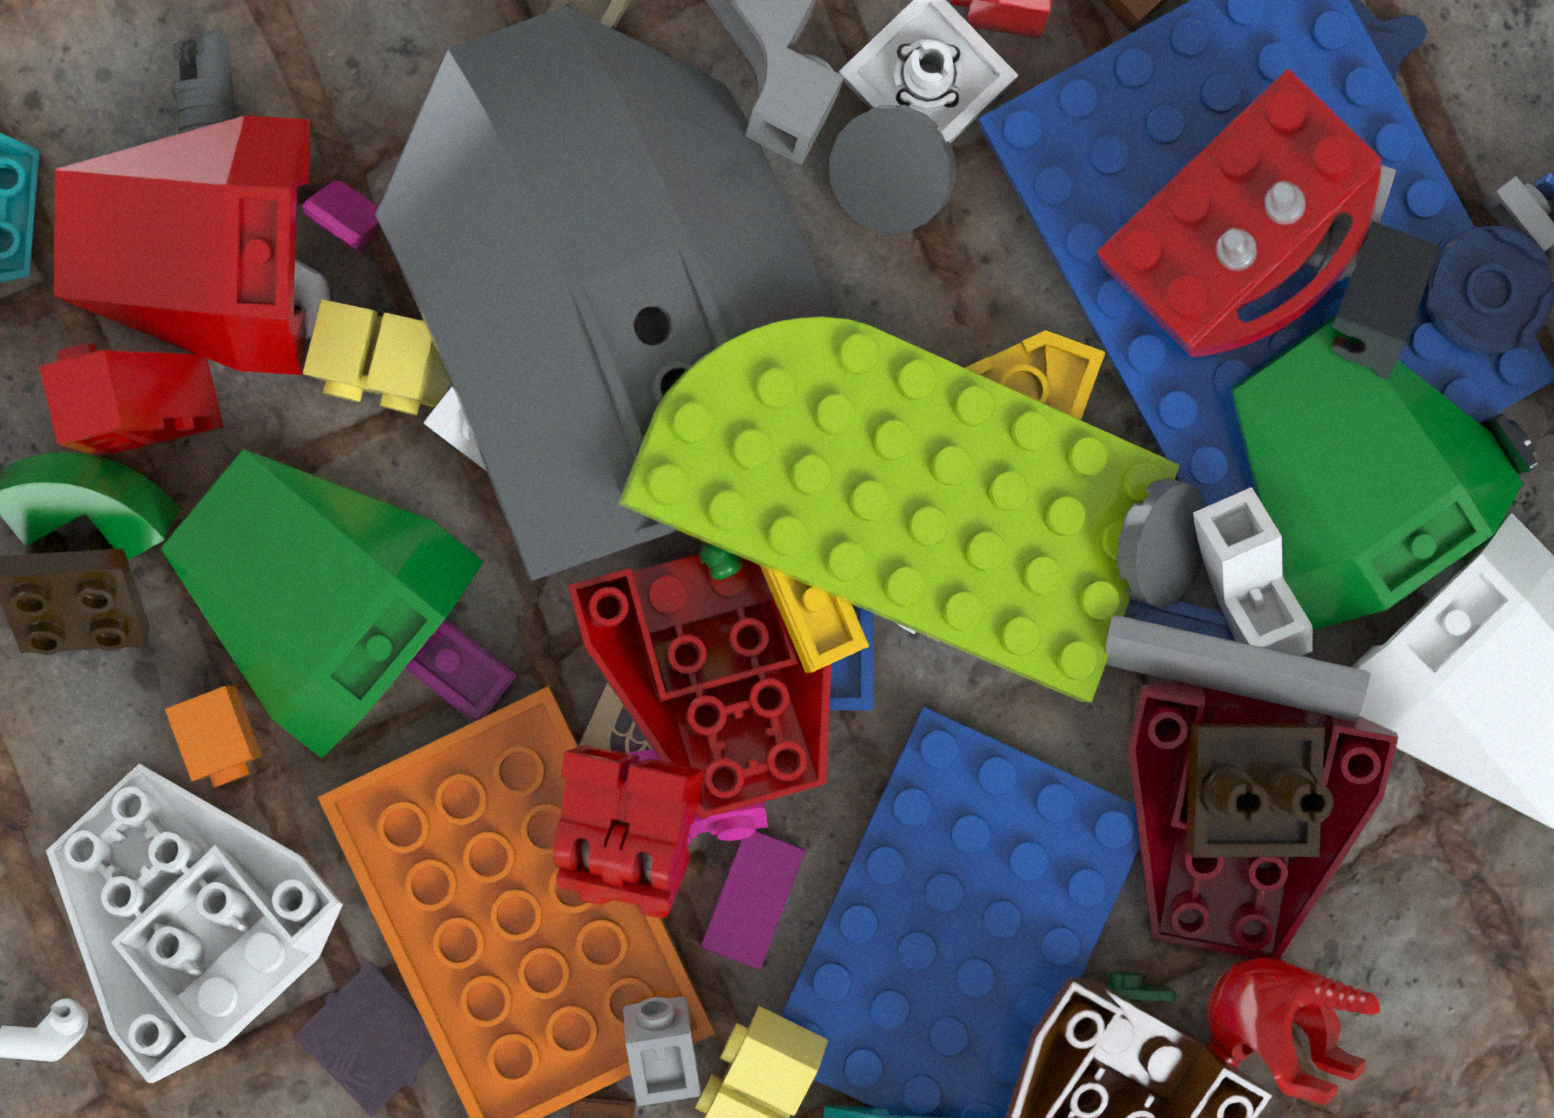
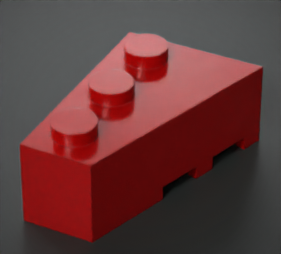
M89 343L61 349L56 352L57 362L39 366L58 445L102 458L224 428L208 359L200 355L113 350L97 351L96 344Z

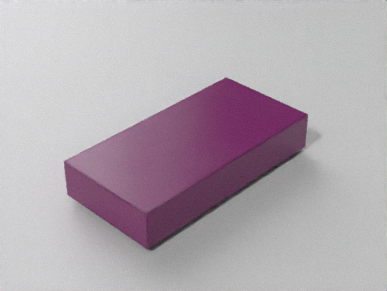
M755 830L754 835L741 839L700 947L760 970L806 849Z

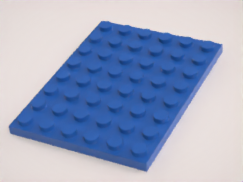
M1190 0L983 115L976 121L1161 456L1180 465L1175 480L1198 487L1207 506L1251 487L1256 493L1230 388L1338 313L1350 278L1344 277L1342 281H1337L1318 302L1301 316L1262 339L1230 351L1191 357L1102 267L1096 252L1288 68L1382 159V166L1396 170L1380 224L1439 245L1440 248L1449 239L1475 228L1350 0ZM1304 263L1297 272L1280 286L1246 305L1237 314L1239 320L1242 322L1255 320L1293 298L1318 275L1314 273V266ZM1424 293L1404 347L1398 357L1401 363L1478 423L1554 381V370L1535 336L1531 341L1504 353L1475 354L1453 346L1435 329L1425 308Z

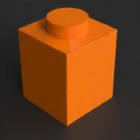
M223 686L165 708L191 781L210 777L215 788L249 775L250 772L246 763L263 757L237 686Z

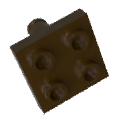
M99 529L93 530L89 536V551L67 552L68 543L65 537L52 531L45 535L44 548L40 549L42 539L40 538L26 546V554L0 556V602L20 653L49 655L59 651L89 649L115 651L124 647L148 646L150 625L125 550L114 549L109 542L108 545H104L105 537Z
M1191 724L1186 853L1192 857H1319L1321 821L1327 819L1333 807L1332 794L1327 787L1322 785L1325 728L1317 724Z

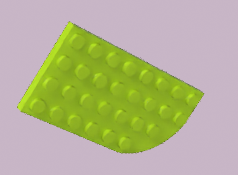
M829 317L797 318L775 322L743 333L721 344L700 358L680 376L665 394L654 412L618 505L840 598L850 604L1080 702L1092 703L1109 654L1105 653L1112 616L1124 617L1130 601V597L1125 591L1130 589L1129 582L1120 578L1117 567L1118 541L1125 517L1134 503L1143 505L1145 499L1150 495L1149 492L1144 490L1152 482L1164 478L1175 480L1180 465L868 324L849 319Z

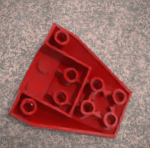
M245 115L55 169L54 297L237 371L303 375L305 366L306 311L294 310L297 186L309 183L311 119Z
M699 554L634 572H632L631 568L569 584L568 590L585 650L659 760L705 769L696 812L699 819L826 784L831 664L814 672H805L759 564L741 557L743 561L741 570L722 580H716L710 576L707 564H701Z

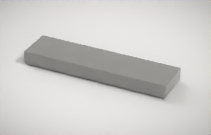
M1118 615L1112 616L1105 653L1109 654L1106 663L1108 666L1352 721H1358L1370 678V673L1365 670Z

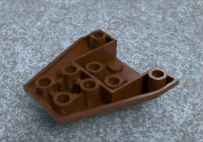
M1069 977L1031 1033L1005 1118H1257L1272 1095L1267 1089L1194 1035L1098 980Z

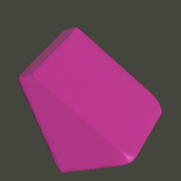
M341 181L330 183L308 198L302 206L303 212L313 222L357 252L365 250L381 227L376 216H374L378 206Z

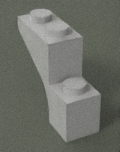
M705 0L750 61L758 78L759 99L752 110L745 137L802 165L835 105L844 76L834 72L831 66L821 58L810 54L801 55L793 51L795 44L811 17L816 0Z

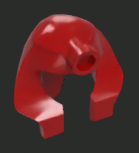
M1256 958L1241 963L1236 962L1220 977L1211 992L1207 1009V1021L1211 1030L1210 1044L1206 1045L1237 1068L1239 1062L1245 1061L1255 1050L1268 1065L1275 1082L1285 1095L1326 1105L1337 1095L1339 1087L1336 1084L1302 1072L1292 1038V1021L1300 1026L1308 1036L1311 1061L1319 1070L1354 1081L1364 1073L1366 1059L1351 1055L1337 1046L1341 1025L1333 1008L1340 1011L1347 1010L1348 1012L1374 1015L1380 1013L1379 1000L1371 992L1355 989L1352 985L1346 986L1343 982H1335L1333 978H1326L1322 974L1280 959Z

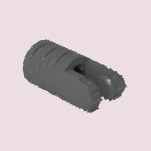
M220 29L199 35V40L197 41L192 40V37L173 43V66L179 134L234 119L235 108L229 43L227 42V36Z

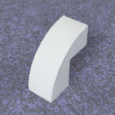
M1248 488L1193 512L1202 558L1218 603L1235 641L1298 656L1312 652V624L1282 576V536L1253 488Z

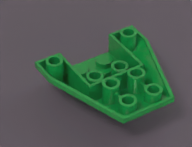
M1337 313L1230 388L1256 494L1282 536V576L1312 624L1313 630L1384 611L1493 536L1523 485L1522 480L1493 434L1399 360H1397L1387 380L1376 376L1377 371L1343 359L1331 350V345L1336 336L1347 338L1356 344H1364L1361 339L1347 336L1332 327Z
M244 448L160 548L270 718L320 758H323L364 718L446 619L484 563L479 556L432 519Z

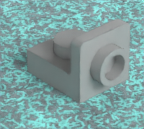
M1515 176L1481 201L1499 226L1524 233L1554 259V223L1548 216L1551 213V209L1545 197L1536 187L1529 183L1523 185L1518 177Z
M653 997L640 1003L624 1006L625 1044L637 1106L700 1097V1080L686 997Z

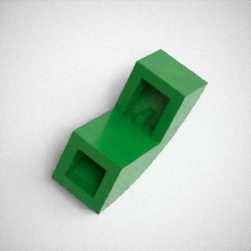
M59 452L35 455L4 467L0 474V516L25 546L86 513L114 549H124L129 560L164 541L181 510L168 494L145 476L112 460L88 454Z

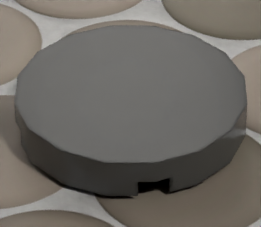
M881 105L854 117L837 135L829 156L830 184L839 205L856 223L878 233H905L928 223L948 203L956 181L955 155L949 141L946 142L943 134L937 129L939 126L927 114L906 105Z
M1170 478L1154 481L1144 490L1149 492L1150 495L1145 499L1143 505L1134 503L1128 511L1118 541L1117 567L1120 578L1129 582L1130 589L1125 590L1130 599L1159 608L1175 604L1190 589L1203 562L1196 535L1193 512L1207 507L1206 501L1198 487Z

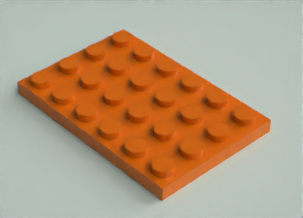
M551 686L541 689L317 797L469 1118H542L631 1075L624 1031L623 1007L626 1005L640 1003L653 997L674 998L683 996L687 999L693 1044L714 1035L716 1032L661 918L641 914L640 909L635 904L612 900L603 905H597L581 901L576 891L558 888L556 875L560 867H557L554 863L553 844L556 829L561 818L565 779L561 778L563 754L565 751L579 747V744Z

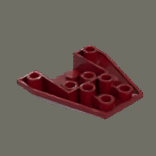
M1179 681L1141 686L1128 743V752L1152 939L1253 958L1280 959L1384 798L1399 738L1398 734L1359 716L1358 721H1352ZM1191 724H1317L1325 728L1322 785L1331 792L1333 807L1327 819L1321 821L1319 857H1192L1186 853Z

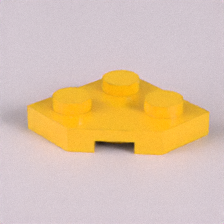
M1045 330L965 368L1081 420L1105 352Z

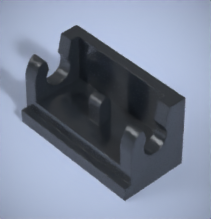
M1372 221L1332 325L1333 328L1347 336L1361 339L1364 344H1356L1347 338L1336 336L1332 342L1331 350L1343 359L1377 371L1376 376L1388 380L1408 337L1440 246Z

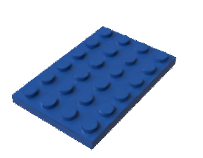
M922 706L780 1014L781 1017L828 1039L814 1080L874 1108L888 1109L890 1115L1005 1118L1033 1029L1069 977L1081 978L1139 851L1140 839L1135 804Z

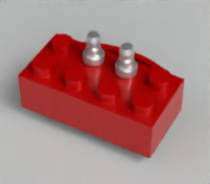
M1288 68L1096 253L1102 267L1191 357L1230 351L1253 343L1283 328L1318 302L1339 280L1354 259L1373 218L1381 185L1382 159ZM1342 214H1347L1352 218L1353 224L1341 246L1311 283L1273 311L1250 322L1239 320L1237 314L1246 305L1274 290L1299 270L1317 249L1330 226Z

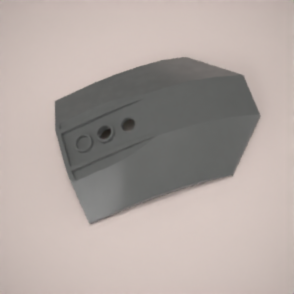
M567 6L445 50L374 214L405 277L458 398L524 568L531 581L677 531V529L618 505L654 412L663 399L660 385L663 376L669 370L678 368L686 372L700 358L721 344L743 333L775 322L797 318H835L785 196L761 145L745 137L748 122L727 85ZM648 306L660 309L666 315L669 323V330L665 339L653 346L641 342L634 331L636 315Z

